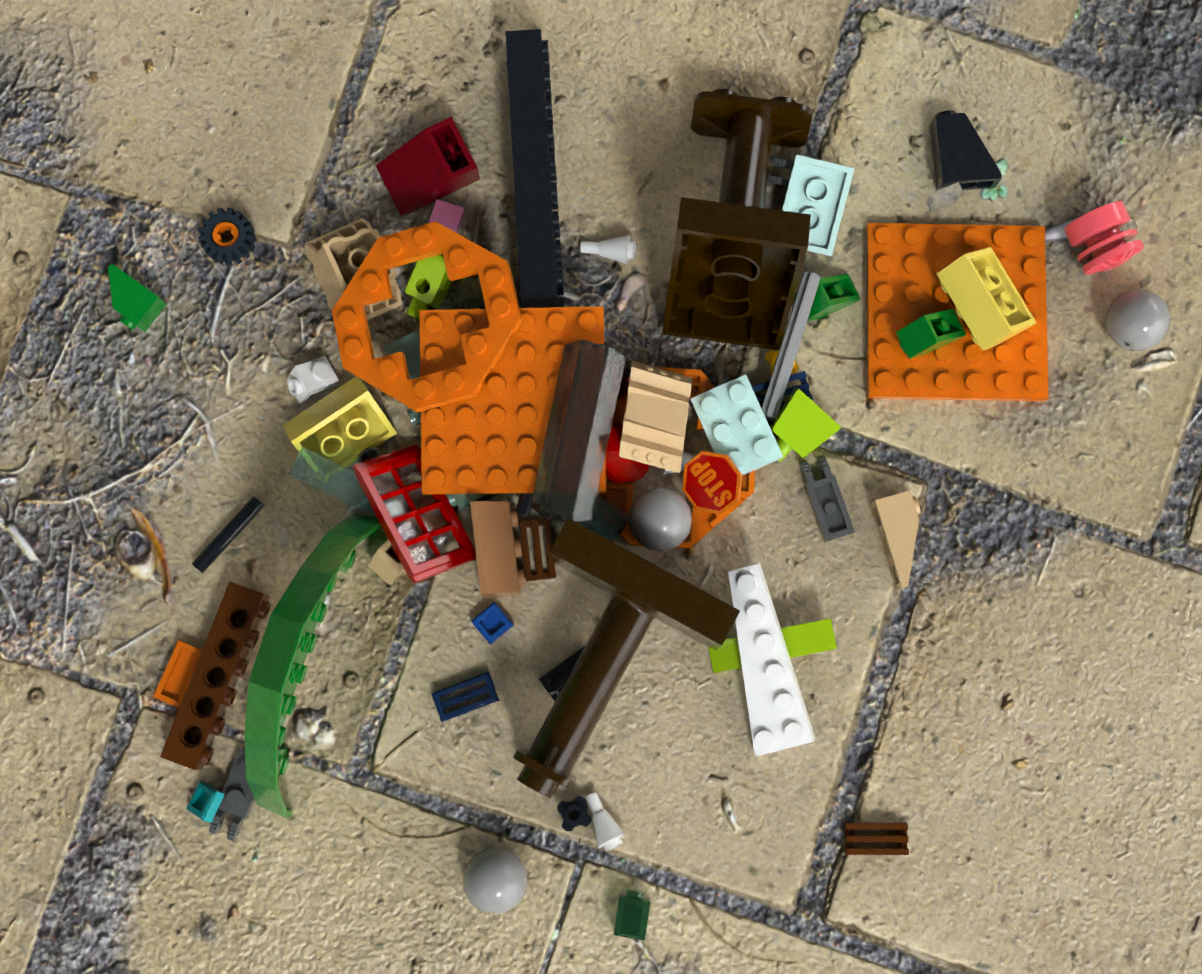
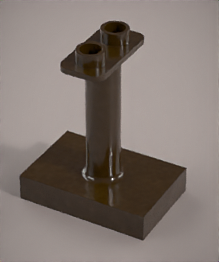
M729 89L703 91L696 95L691 121L693 132L702 136L726 139L719 202L681 197L662 329L663 335L772 350L780 349L808 249L811 214L764 208L770 147L775 145L798 148L805 145L813 115L812 109L809 106L797 103L788 97L780 96L771 99L738 95Z
M569 518L566 520L549 553L556 565L611 594V599L529 750L521 748L516 750L513 755L515 760L524 764L517 780L549 798L555 794L559 785L571 789L575 784L577 777L571 774V771L654 619L667 624L716 651L723 645L740 613V610Z

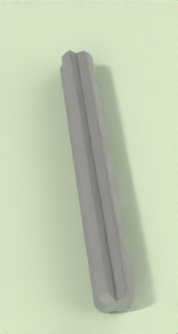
M805 271L802 275L761 409L764 415L770 418L778 416L820 282V276L813 272Z

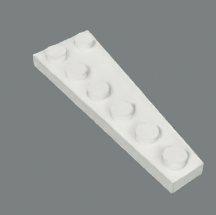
M757 562L730 570L728 574L733 607L740 610L735 622L755 756L812 743L815 741V736L761 564Z

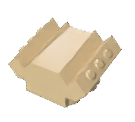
M364 218L304 243L306 257L313 264L314 276L320 282L326 295L328 307L331 310L377 238L381 237L378 230L372 229L370 223ZM395 268L388 269L393 298L366 305L367 320L402 305L400 289L395 280L398 275Z
M632 361L619 457L680 473L692 385L691 377Z

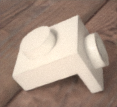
M326 356L295 366L287 377L288 389L293 396H296L300 404L306 402L310 395L334 387L339 382Z

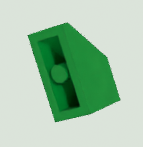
M111 263L108 267L112 306L121 315L118 320L131 330H134L137 326L146 332L167 304Z
M849 274L820 278L807 322L821 319L861 300Z
M954 309L923 315L896 332L900 340V347L909 359L928 354L966 336Z

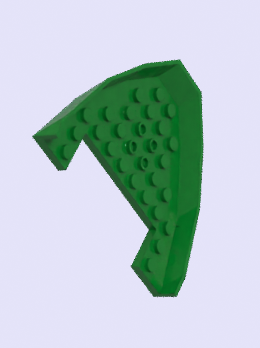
M353 513L330 529L300 567L271 613L248 681L244 735L246 780L256 804L284 818L292 816L293 810L286 808L278 787L279 775H284L289 763V757L286 756L288 749L280 747L287 732V728L283 726L287 714L291 715L296 706L297 697L293 695L297 683L302 684L305 678L307 666L304 665L307 653H312L315 648L317 635L314 632L317 623H322L325 618L327 605L324 602L327 593L334 590L338 571L346 574L347 569L353 567L357 556V551L354 550L355 547L379 527L383 528L378 518Z

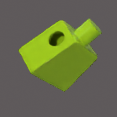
M437 255L417 261L405 289V293L413 297L406 314L419 320V310H427L429 305L439 309L453 283L447 276L444 257ZM430 285L429 291L424 294L425 288Z
M796 387L792 390L780 409L778 416L770 425L771 431L779 437L776 442L783 458L778 461L781 462L792 449L804 458L841 428L838 423Z

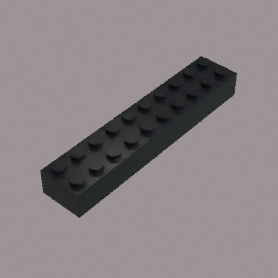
M541 29L505 31L521 308L565 307L564 298L558 299V295H564L562 269H556V267L562 266L560 240H555V238H560L558 211H553L559 210L557 182H554L557 181L548 40H542Z

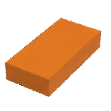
M178 640L153 698L179 708L202 649Z

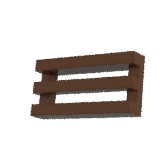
M550 518L519 521L526 582L556 579L555 562L549 553L553 546ZM538 526H544L549 573H543ZM530 527L533 530L537 574L532 575L527 536V528Z
M844 822L845 854L909 855V849L907 848L908 823ZM851 829L900 830V835H851ZM851 842H900V848L852 847Z

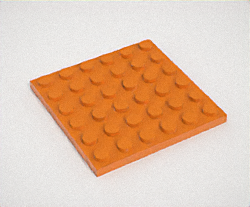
M867 224V398L1046 402L1049 399L1045 226ZM991 247L1037 323L1006 341L982 351L981 347L973 341L971 331L966 322L958 316L955 309L956 306L951 297L943 291L937 273L964 254ZM954 309L966 336L928 354L909 359L900 347V340L896 332L923 315Z
M603 306L519 308L522 324L517 332H513L505 345V351L493 370L490 369L481 383L483 386L476 397L421 411L422 494L607 492ZM486 309L419 310L420 377L466 364L460 335L490 327Z

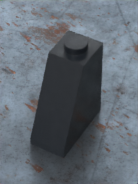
M953 110L942 111L935 115L930 124L937 192L995 188L1002 179L1001 171L965 113H955Z

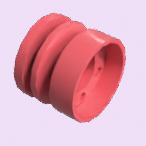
M1115 201L1096 208L1075 219L1064 228L1072 248L1087 245V249L1077 256L1079 262L1091 260L1082 267L1085 275H1092L1116 268L1129 261L1131 257L1144 249L1141 239L1129 242L1138 235L1136 229L1122 232L1120 230L1131 220L1123 201Z

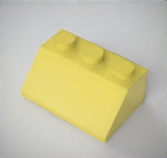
M991 247L964 254L937 273L943 291L951 297L956 306L955 309L958 316L966 322L971 331L973 341L981 347L982 351L1006 341L1037 323Z
M354 377L282 425L292 444L322 483L358 460L360 453L364 449L377 447L397 434L359 377Z

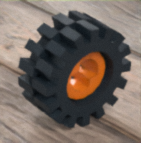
M228 207L227 211H224L223 208H218L217 214H214L213 211L209 212L208 215L211 218L208 220L203 218L201 222L204 226L198 229V232L201 234V236H198V239L202 244L203 250L212 260L219 264L225 262L227 266L233 265V261L237 264L242 263L240 258L243 256L248 259L250 257L248 251H254L255 246L253 242H256L255 230L248 219L240 211L237 210L235 212L232 208ZM231 230L234 238L228 243H223L221 233L223 234V231Z

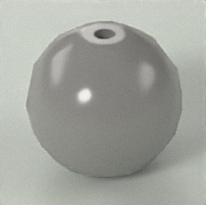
M1134 289L1119 295L1110 305L1105 319L1111 339L1120 347L1131 351H1144L1158 345L1167 334L1171 322L1168 305L1157 294L1141 289Z
M658 487L648 490L637 497L630 508L628 520L630 530L640 544L650 550L666 551L677 547L685 540L691 529L692 515L689 505L681 495L671 489Z
M487 848L477 853L466 865L463 875L464 892L469 902L478 910L488 913H506L516 907L524 897L528 884L527 871L521 859L506 849Z

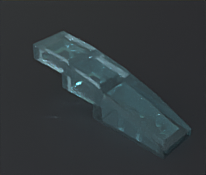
M301 448L288 474L289 476L377 518L355 476V472L306 448ZM373 482L379 495L391 491ZM401 495L383 500L391 517L411 511L405 498ZM406 520L395 523L396 527L399 529Z

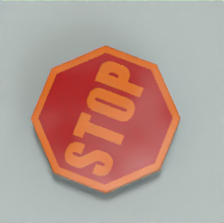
M703 450L684 465L682 491L696 510L722 514L740 500L742 473L728 454Z

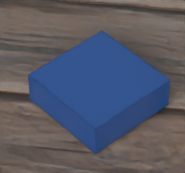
M495 602L471 621L490 645L514 626Z

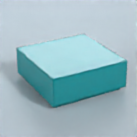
M200 781L186 809L201 820L211 823L225 794L211 784Z

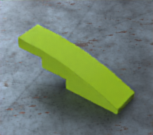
M831 618L781 628L790 658L837 649ZM738 637L725 639L723 645L716 651L708 647L713 673L742 668Z

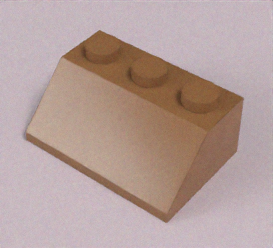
M509 501L470 502L480 594L485 599L521 595L520 587H526L524 569H518L517 557H522L521 540L514 537L513 527H519L516 509H511Z

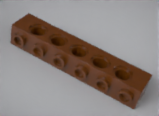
M229 581L164 745L161 758L193 770L203 769L204 765L207 766L210 763L214 753V748L211 747L215 736L221 734L226 722L223 715L227 706L231 707L237 694V689H234L238 677L242 678L248 666V660H245L249 649H253L258 641L260 632L257 631L261 619L265 620L271 607V603L268 602L269 595ZM245 610L248 620L245 625L239 627L235 622V617L238 612ZM229 639H233L236 642V651L228 656L224 651V645ZM222 668L225 673V679L221 684L217 685L213 681V673L216 669ZM206 697H210L214 704L209 714H205L201 708V703ZM195 726L199 727L202 732L201 740L198 743H194L190 739V731Z

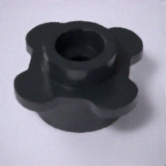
M578 796L574 801H561L558 804L557 811L562 815V828L565 831H572L574 827L580 825L584 827L590 825L592 818L587 813V800L584 797ZM572 811L577 812L576 817H573L571 815Z

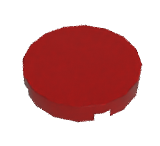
M616 424L606 429V477L617 484L633 483L643 478L649 469L648 464L619 457L623 424Z

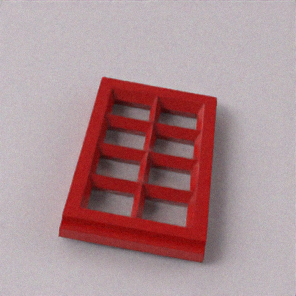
M417 444L353 466L357 480L413 584L477 559L476 550L446 494H422L421 448Z

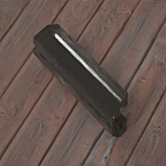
M579 340L564 346L530 506L543 518L566 522L569 518L577 523L592 519L626 357L609 345Z

